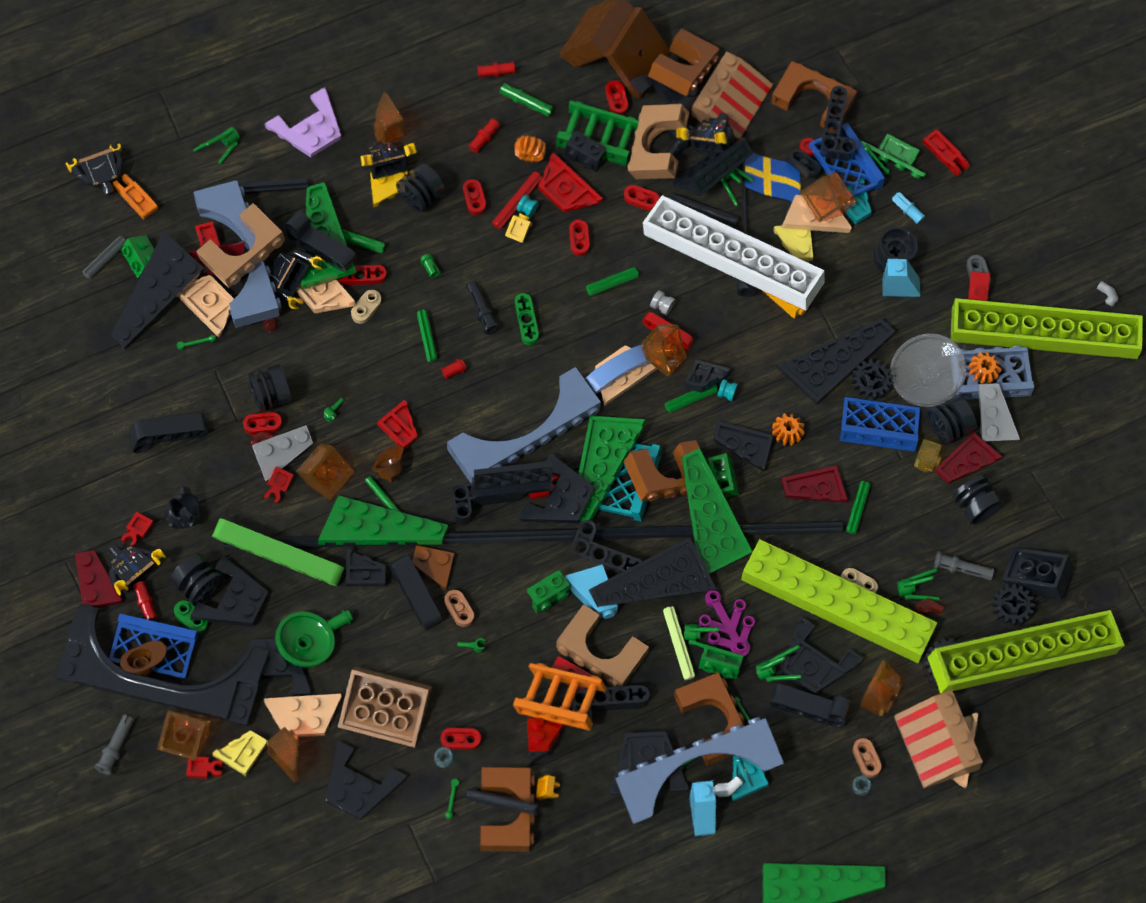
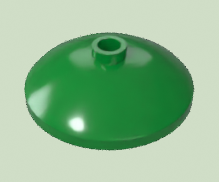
M296 612L285 617L280 622L275 636L276 645L281 655L290 663L300 667H314L322 664L329 658L334 649L335 639L331 627L323 618L310 612Z

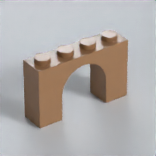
M682 104L642 107L639 115L638 129L635 132V142L632 146L631 160L628 163V171L635 179L675 178L678 160L671 153H650L649 148L652 140L659 133L665 130L686 128L689 112Z
M254 203L239 215L242 223L255 235V243L247 253L240 256L227 255L211 239L196 251L200 260L228 288L237 284L246 273L251 272L260 261L265 260L274 249L279 248L285 241L283 232Z
M583 604L558 638L556 644L558 651L564 656L569 655L579 666H585L590 669L594 676L599 678L601 676L607 680L606 682L611 687L625 686L648 654L649 647L632 636L616 657L600 659L593 656L588 651L585 642L599 623L600 615Z

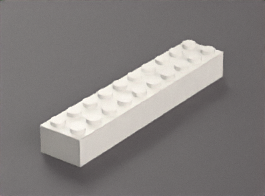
M661 196L643 222L645 236L804 310H807L825 283L824 270L667 197Z

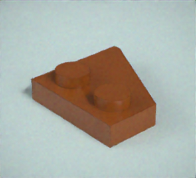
M416 545L412 560L415 568L423 572L430 580L438 583L443 590H446L454 553Z

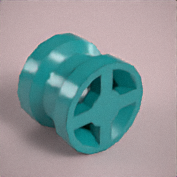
M524 195L517 205V211L524 212L530 218L537 210L539 202L531 200L528 195Z
M723 379L717 397H726L729 401H732L738 384H731Z

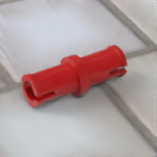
M496 62L494 65L478 66L479 78L488 76L499 77V75L515 73L514 62L497 64Z
M491 119L483 129H480L476 138L468 145L473 152L478 153L481 147L491 140V136L500 127L495 119Z
M141 581L134 584L133 588L139 600L137 603L141 607L145 619L150 621L156 620L157 615L152 604L153 599L149 596L145 582Z

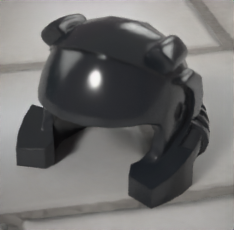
M182 487L180 488L181 497L172 498L165 509V516L169 521L168 525L175 529H178V527L185 529L189 526H196L202 519V511L200 510L196 495L191 493V489Z

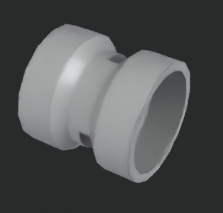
M658 290L650 306L654 309L659 308L661 313L667 316L672 310L676 299L671 296L665 297V293Z

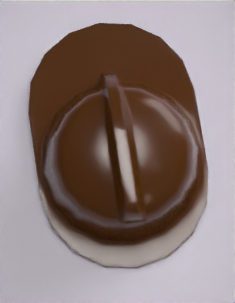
M393 446L383 451L377 457L372 471L377 472L383 480L393 483L403 471L401 458L404 449L401 446Z
M150 641L131 649L122 656L120 660L121 667L129 673L145 677L153 671L155 665L164 659L166 646L160 641Z

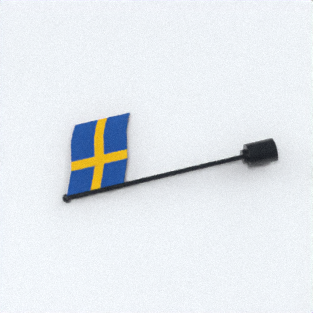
M755 153L742 162V172L753 179V182H750L742 177L743 233L747 234L746 189L763 196L785 200L792 203L795 195H800V172L788 162L763 157ZM737 279V294L739 296L749 297L756 293L754 286Z

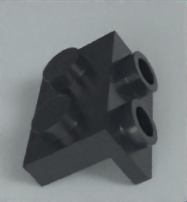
M575 131L566 143L565 155L570 160L581 163L586 169L597 172L606 147Z

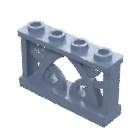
M1027 347L977 348L968 351L959 349L953 352L951 363L956 389L955 394L965 400L979 399L978 382L980 380L974 381L975 375H970L969 372L963 371L960 368V363L972 362V357H977L980 352L983 355L989 352L990 357L996 355L995 361H1000L998 367L1005 373L1000 375L997 382L993 384H999L1004 398L1032 395L1034 384ZM1010 359L1021 360L1022 366L1014 370L1013 368L1017 362L1011 363ZM965 365V368L967 370H972L967 365ZM1022 371L1024 372L1025 382H1021L1017 375ZM961 375L969 377L967 385H962ZM1006 377H1010L1006 379L1009 381V383H1003L1002 380Z

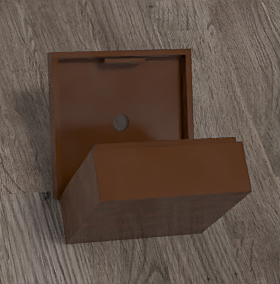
M607 0L588 8L559 54L573 67H580L606 56L634 98H641L644 92L638 95L629 81L633 78L649 74L656 58L660 54L667 57L670 49L642 8H634L626 0Z

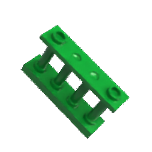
M570 101L569 113L572 116L566 132H558L556 146L566 148V143L573 135L579 116L585 117L590 120L584 136L590 139L597 121L607 124L601 142H597L606 147V151L601 159L626 166L629 151L625 149L631 132H636L638 129L639 120L587 106L578 101ZM614 126L625 129L618 147L608 145Z

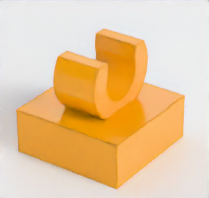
M547 775L537 780L535 798L544 800L546 798L553 799L558 797L559 794L553 792L554 788L560 787V784L555 782V777Z

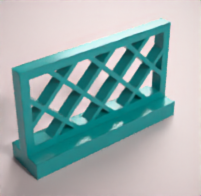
M635 443L632 448L634 450H631V452L648 449L654 466L658 469L662 456L660 445L652 444L651 447ZM623 464L625 469L620 471L616 477L620 486L611 491L609 489L604 498L606 499L611 496L615 503L609 506L602 505L601 503L598 510L630 516L636 521H642L648 500L640 501L636 491L628 494L625 487L633 483L632 480L622 484L618 478L628 472L625 464ZM623 490L626 496L617 501L613 494ZM629 500L632 504L631 509H622L620 504Z

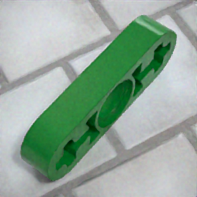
M520 293L515 297V310L521 338L524 344L532 346L539 339L532 299L528 294ZM521 300L526 302V310H523L522 303H520ZM523 316H530L532 321L524 323L521 318ZM527 329H530L531 335L533 336L532 339H529V337L527 336Z

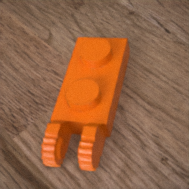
M127 174L122 176L123 181L128 185L126 188H123L118 181L113 182L115 189L143 220L158 210L157 204Z

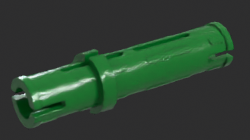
M506 83L501 87L500 94L513 99L515 103L524 104L549 117L553 110V106L524 93L522 89L518 90Z

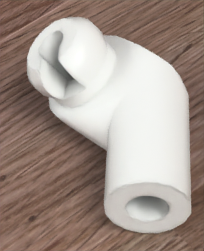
M736 776L729 783L717 784L714 787V793L719 797H728L743 783Z

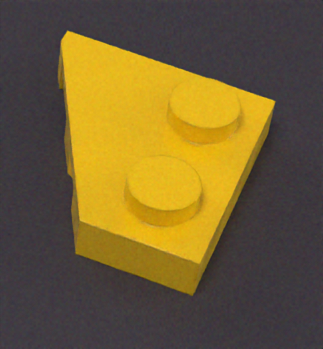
M407 169L405 172L374 180L371 174L374 207L379 206V203L387 198L390 200L399 193L396 188V182L408 174Z

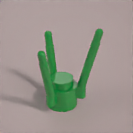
M230 127L219 136L194 148L193 151L196 152L221 140L224 145H230L218 162L222 164L230 152L238 146L236 141L240 139V136L233 127Z
M735 168L720 181L735 206H738V202L725 178L730 179L732 177L738 183H741V180L734 174L736 172L750 182H753V179Z
M935 568L897 581L899 596H905V600L939 601V597L912 594V592H915L916 584L933 580V576H925L937 572L938 569Z
M685 624L684 640H689V645L705 648L706 644L696 641V639H700L701 632H718L720 629L701 627L699 624Z
M797 645L770 660L756 665L758 677L761 680L766 679L767 682L801 679V675L773 676L776 673L774 665L786 659L785 656L798 650L800 646Z

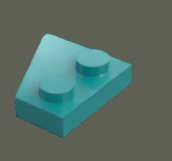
M861 178L859 184L864 185V179ZM851 186L844 188L847 194L853 192L855 189ZM839 192L834 194L833 199L855 224L871 215L867 192L847 201L843 199Z
M733 757V778L737 776L743 783L732 793L733 801L769 786L763 771L759 767L741 757Z

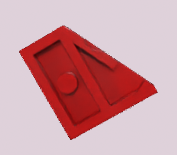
M528 718V751H549L553 742L559 737V731L562 727L565 728L566 725L541 718Z

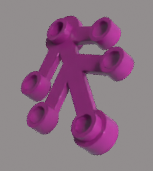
M716 590L708 591L705 596V603L709 607H714L722 623L711 620L708 615H702L699 619V625L701 627L719 628L720 632L728 634L731 639L720 637L718 632H710L708 642L712 645L718 644L730 648L731 652L743 655V657L746 656L750 651V644L747 638L750 629L754 626L755 620L752 616H746L743 619V630L739 637L736 627L741 613L745 610V601L742 599L735 601L733 606L734 612L730 621L720 603V593ZM715 595L717 598L711 599L710 596ZM742 604L743 608H738L736 605ZM706 619L708 623L704 624L701 620ZM750 620L752 624L747 625L745 621ZM716 636L717 640H712L710 637ZM737 645H743L744 648L738 649Z

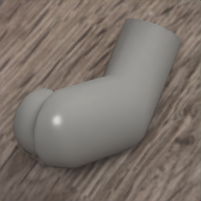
M1101 281L1097 289L1108 296L1105 302L1110 306H1114L1119 299L1116 290Z

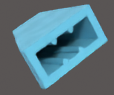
M907 259L887 260L882 278L883 296L920 297V278Z
M603 565L566 575L565 579L570 584L569 590L584 605L598 613L600 618L608 619L617 613V605L597 607L588 591L608 580Z
M713 781L693 783L689 799L695 836L715 834L716 800Z

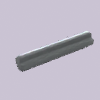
M119 236L83 270L84 276L91 279L122 249L126 239Z

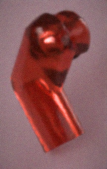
M277 317L263 320V328L268 332L273 331L276 327L275 319Z
M266 431L259 432L251 436L250 445L252 447V445L273 438L276 435Z
M929 598L919 601L915 606L916 611L920 614L934 611L941 615L945 606Z

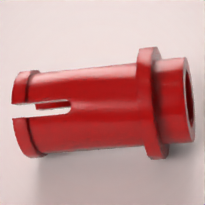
M456 359V362L441 368L445 379L460 372L464 373V370L467 368L462 359Z

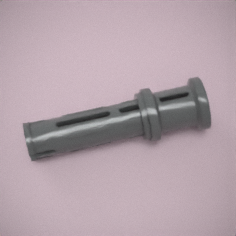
M939 551L934 561V568L936 569L940 567L949 570L951 573L958 571L990 581L994 573L993 568L959 560L957 556L950 557L941 554Z
M127 715L122 716L108 747L102 750L103 755L99 763L95 764L96 770L103 774L111 775V768L115 760L119 759L118 752L135 721L129 716L127 719Z

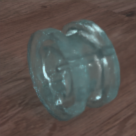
M441 747L436 750L435 762L438 766L447 767L451 764L452 752L450 749ZM445 753L449 759L446 758L444 761H441V758H438V756H442Z
M865 776L856 777L852 785L854 793L859 796L868 794L871 786L869 779ZM859 782H864L863 785H867L863 790H860L859 786L856 787V785H859Z

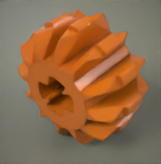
M521 136L515 144V155L519 159L530 161L531 163L540 162L546 153V143L541 141V139L535 138V136Z
M980 352L977 357H972V362L968 367L972 369L969 374L975 375L974 381L980 379L981 384H984L986 380L990 384L993 379L996 380L999 377L998 373L1001 372V368L998 367L1000 361H995L996 355L990 357L989 352H986L985 355Z
M784 413L782 418L777 417L776 423H773L772 428L774 430L772 434L777 436V442L782 440L784 446L787 442L793 446L794 441L799 443L801 437L804 436V423H800V417L794 419L793 413L790 417H787Z

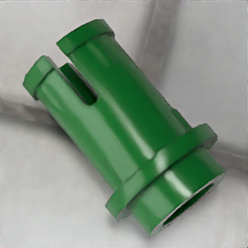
M430 254L423 255L420 258V264L425 267L430 278L440 275L441 271L436 266L434 257Z
M342 610V613L327 620V623L332 631L347 623L351 624L350 622L353 618L348 610Z

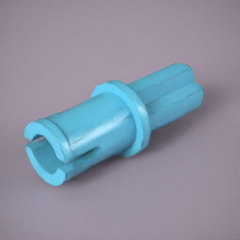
M900 192L894 195L892 200L916 224H919L925 218V215L914 206V202L911 203Z

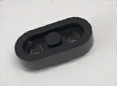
M793 149L790 151L787 161L792 167L808 178L819 176L821 165L802 150Z

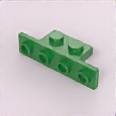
M889 134L886 135L879 149L861 141L863 147L868 145L872 152L879 154V159L887 163L889 160L894 162V166L902 171L905 168L912 171L910 175L917 179H921V177L926 179L927 174L912 167L920 150Z

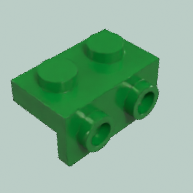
M147 235L128 238L121 249L137 278L141 277L154 251Z
M557 570L527 589V593L533 600L532 608L536 613L544 612L554 602L563 601L568 597L570 584L562 573Z
M705 645L699 668L709 673H719L726 678L737 679L743 655Z

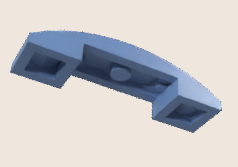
M649 343L636 346L598 367L585 378V381L593 392L597 394L611 386V382L640 366L645 367L659 359V356Z

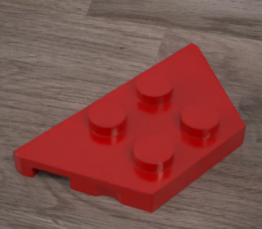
M554 153L551 154L548 166H546L543 178H541L538 189L563 213L602 202L603 198L558 156Z

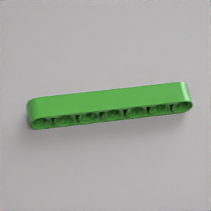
M219 518L212 535L217 540L333 586H338L344 571V567L221 518Z

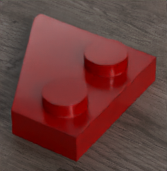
M405 400L377 422V425L404 450L417 440V433Z

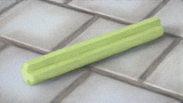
M666 607L663 613L683 678L691 680L695 677V673L675 608Z

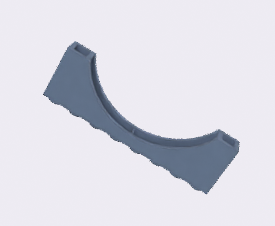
M237 180L194 191L199 215L219 221L231 228L242 241H245V246L249 251L255 243V235L242 223L239 216L249 205L248 202L244 203L243 201L245 193L243 187H239ZM260 261L249 273L244 288L229 303L235 328L279 316V309H281L280 300L274 296L276 288L274 282L269 280L271 273L268 265L265 266L263 261Z
M576 367L560 376V394L557 404L549 418L533 432L509 441H485L461 433L447 442L448 452L470 483H473L474 470L502 467L509 463L513 464L522 455L532 453L539 445H546L551 441V438L556 435H563L568 428L573 425L578 426L585 418L595 416L599 412L600 400Z
M754 718L748 721L750 725L742 727L739 724L730 728V733L723 735V732L712 735V740L710 741L699 740L692 743L694 747L686 750L684 746L674 750L675 755L667 757V754L655 758V763L649 765L647 761L637 765V770L630 772L627 769L619 772V777L615 778L632 823L634 824L653 816L656 796L666 778L677 767L693 758L717 753L735 755L750 761L763 772L784 764L766 719Z

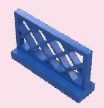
M848 123L841 125L839 137L852 139L856 143L854 160L843 161L835 159V166L829 165L825 162L826 157L823 158L820 150H817L815 147L821 144L822 137L809 142V148L845 201L874 188L879 190L883 187L884 176ZM830 144L825 145V146H827V148H829V147H832V148H833V146L830 145ZM843 148L844 151H851L850 148ZM838 161L849 163L848 168L837 167ZM851 164L859 166L861 169L860 173L849 170ZM835 171L844 173V180L836 178L834 175ZM847 175L858 177L857 183L846 181ZM860 178L866 179L870 184L867 186L861 185L859 180ZM844 185L854 187L855 189L853 192L847 194L843 188Z
M845 397L839 441L915 452L918 442L920 407ZM848 404L856 405L859 409L852 412L848 408ZM874 407L877 412L871 415L866 409ZM888 409L893 410L896 415L890 418L885 411ZM863 412L868 418L860 421L856 415ZM907 412L915 413V417L908 420L904 414ZM880 414L886 419L881 424L875 419ZM899 417L905 422L900 427L894 422ZM852 418L857 425H846V421ZM871 421L876 427L867 428L865 424ZM890 423L895 430L888 431L883 427ZM909 426L914 432L913 434L905 433L903 429Z
M119 614V623L109 656L110 661L120 664L121 659L114 658L116 650L124 647L126 652L129 651L126 644L135 639L139 646H141L142 644L138 637L143 634H149L153 641L167 638L172 645L166 648V652L174 648L179 657L171 662H168L166 657H164L167 664L161 668L154 667L153 672L186 679L195 642H197L199 636L197 631ZM122 628L130 630L133 634V637L125 642L120 637ZM182 642L189 643V650L181 655L176 646ZM182 660L184 664L183 672H174L171 665Z

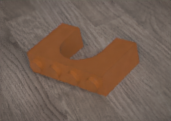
M681 29L674 37L669 51L688 60L692 65L680 64L660 54L653 62L648 76L687 96L690 91H695L698 83H701L704 79L705 74L710 72L712 65L715 66L719 59V56H717L719 48Z
M791 61L772 95L771 104L788 111L796 95L803 90H818L825 94L829 100L832 88L843 86L847 90L843 123L855 101L857 91L850 86L838 83L833 78H827L817 71H812L800 63ZM837 96L836 102L839 103L840 96ZM827 109L825 110L820 123V126L823 128L825 125ZM836 111L831 112L833 115H839ZM829 128V129H828V130H830V131H832V132L836 131V129H834V128Z
M696 440L679 443L672 452L681 472L680 479H669L660 474L654 466L648 449L630 452L624 460V464L640 501H654L661 497L671 498L677 494L687 495L682 456L699 448Z
M719 673L675 690L674 698L682 714L700 706L711 705L722 710L727 718L728 726L723 731V735L730 733V728L739 724L744 727L743 716L740 712L737 713L735 699L732 695L729 696L726 690L728 689L726 680L721 678ZM717 753L702 755L706 766L733 755Z
M482 767L483 792L505 793L513 796L515 799L534 803V794H530V787H534V775H530V768ZM521 812L518 819L512 824L506 826H481L480 851L529 852V845H533L534 833H530V826H534V815Z

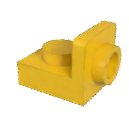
M520 213L518 217L513 215L505 236L523 243L529 227L533 223L529 222V217Z

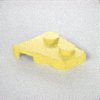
M774 226V233L778 234L782 240V245L789 251L790 255L803 261H813L810 230Z
M249 731L242 735L240 739H235L228 743V746L219 751H214L213 756L246 776L268 744V741Z

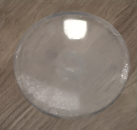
M922 334L909 339L896 351L890 366V375L893 376L891 381L897 393L907 402L923 407L936 406L952 398L960 390L966 377V362L962 351L951 339L938 334Z

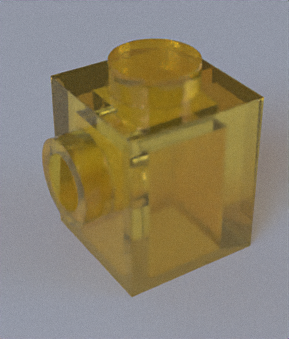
M923 439L914 466L918 467L921 471L932 472L934 466H939L942 456L938 454L942 445Z

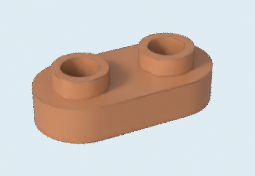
M449 591L445 595V606L457 625L461 627L470 626L474 620L473 610L460 591ZM452 600H457L458 603H457V604H452L451 601H452ZM462 616L468 617L466 620L461 619Z
M858 739L854 743L853 754L864 776L868 778L876 777L881 770V763L873 744L868 739ZM864 748L866 752L861 753L859 749ZM867 766H872L874 770L869 771Z

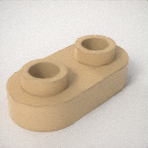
M375 290L366 291L351 310L353 321L358 324L366 323L380 307L381 295ZM360 310L364 311L362 314L357 313Z
M853 568L845 569L842 572L841 578L867 589L865 585L869 584L871 588L867 590L876 594L878 585L874 579ZM848 575H852L854 579H849Z

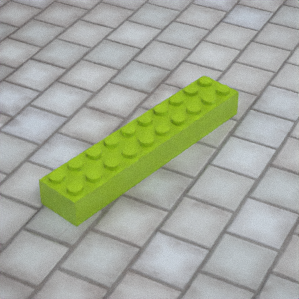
M955 298L952 307L951 342L1001 347L1021 346L1033 350L1138 359L1142 351V316Z
M760 539L742 573V581L916 663H919L937 625V622Z
M1111 610L936 648L927 658L940 694L1114 655L1125 645Z

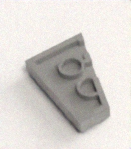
M979 384L981 439L984 441L1020 440L999 384Z
M305 425L252 445L265 481L270 478L274 467L282 469L313 444V441Z

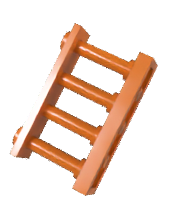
M530 663L529 668L534 675V679L526 698H515L513 706L518 714L590 731L593 723L587 712L596 690L606 692L607 688L602 679L597 676L588 677L549 668L542 663L537 665ZM542 678L551 679L552 682L544 702H541V704L534 702L533 700ZM560 682L568 683L570 686L562 706L559 708L551 706ZM578 686L588 688L580 711H570L569 708Z

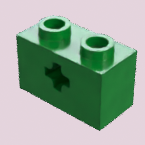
M727 453L708 458L710 469L725 499L738 496L739 491L732 459Z

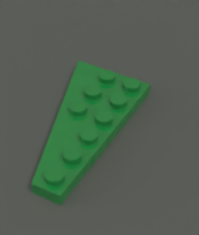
M325 182L307 187L306 215L310 220L311 226L347 246ZM323 261L317 263V266L323 268L321 270L313 267L309 262L310 266L302 278L301 287L303 290L355 274L354 264L352 263L343 272Z
M590 416L578 475L594 486L595 492L581 522L593 520L621 470L624 460L630 454L647 423L645 419Z
M700 448L682 456V464L695 549L710 574L751 553L752 550Z
M338 495L318 539V545H325L326 542H336V545H344V542H355L357 545H387V542H398V545H405V542H417L418 545H442L448 531V525Z
M763 863V903H835L885 888V867Z

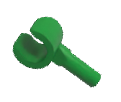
M342 398L332 407L325 409L324 418L328 422L336 418L337 415L334 411L344 402Z
M478 638L475 642H458L457 647L474 648L476 652L480 653L485 648L479 647L477 644H485L486 641L483 638Z

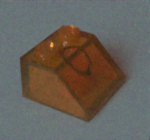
M386 92L382 94L374 123L376 132H374L375 137L382 144L387 142L395 143L404 139L403 119Z
M837 172L823 176L800 192L819 222L845 214L856 203Z
M658 324L641 342L645 359L665 376H670L686 359L678 325Z
M321 443L296 471L307 485L328 500L335 496L354 473L333 446Z
M883 660L869 684L861 703V707L881 717L884 711L889 712L893 704L890 700L893 695L897 696L902 686L899 684L901 677Z
M168 710L157 750L196 760L207 740L212 721L176 710Z
M283 727L266 742L268 754L296 783L298 781L300 761L299 737L293 730L289 731L286 727Z

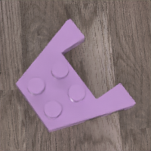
M325 88L311 95L312 102L320 111L292 128H289L279 115L266 122L265 127L269 131L272 130L277 133L280 138L292 143V146L309 157L316 155L339 141L341 134Z

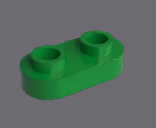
M189 601L178 602L174 607L175 617L187 629L197 631L198 634L204 633L208 628L207 620H200L201 623L195 625V621L190 620L195 606ZM181 608H187L185 612L180 611Z

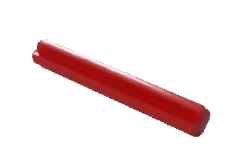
M533 172L492 222L495 228L501 229L517 210V205L524 195H529L542 178L540 173Z

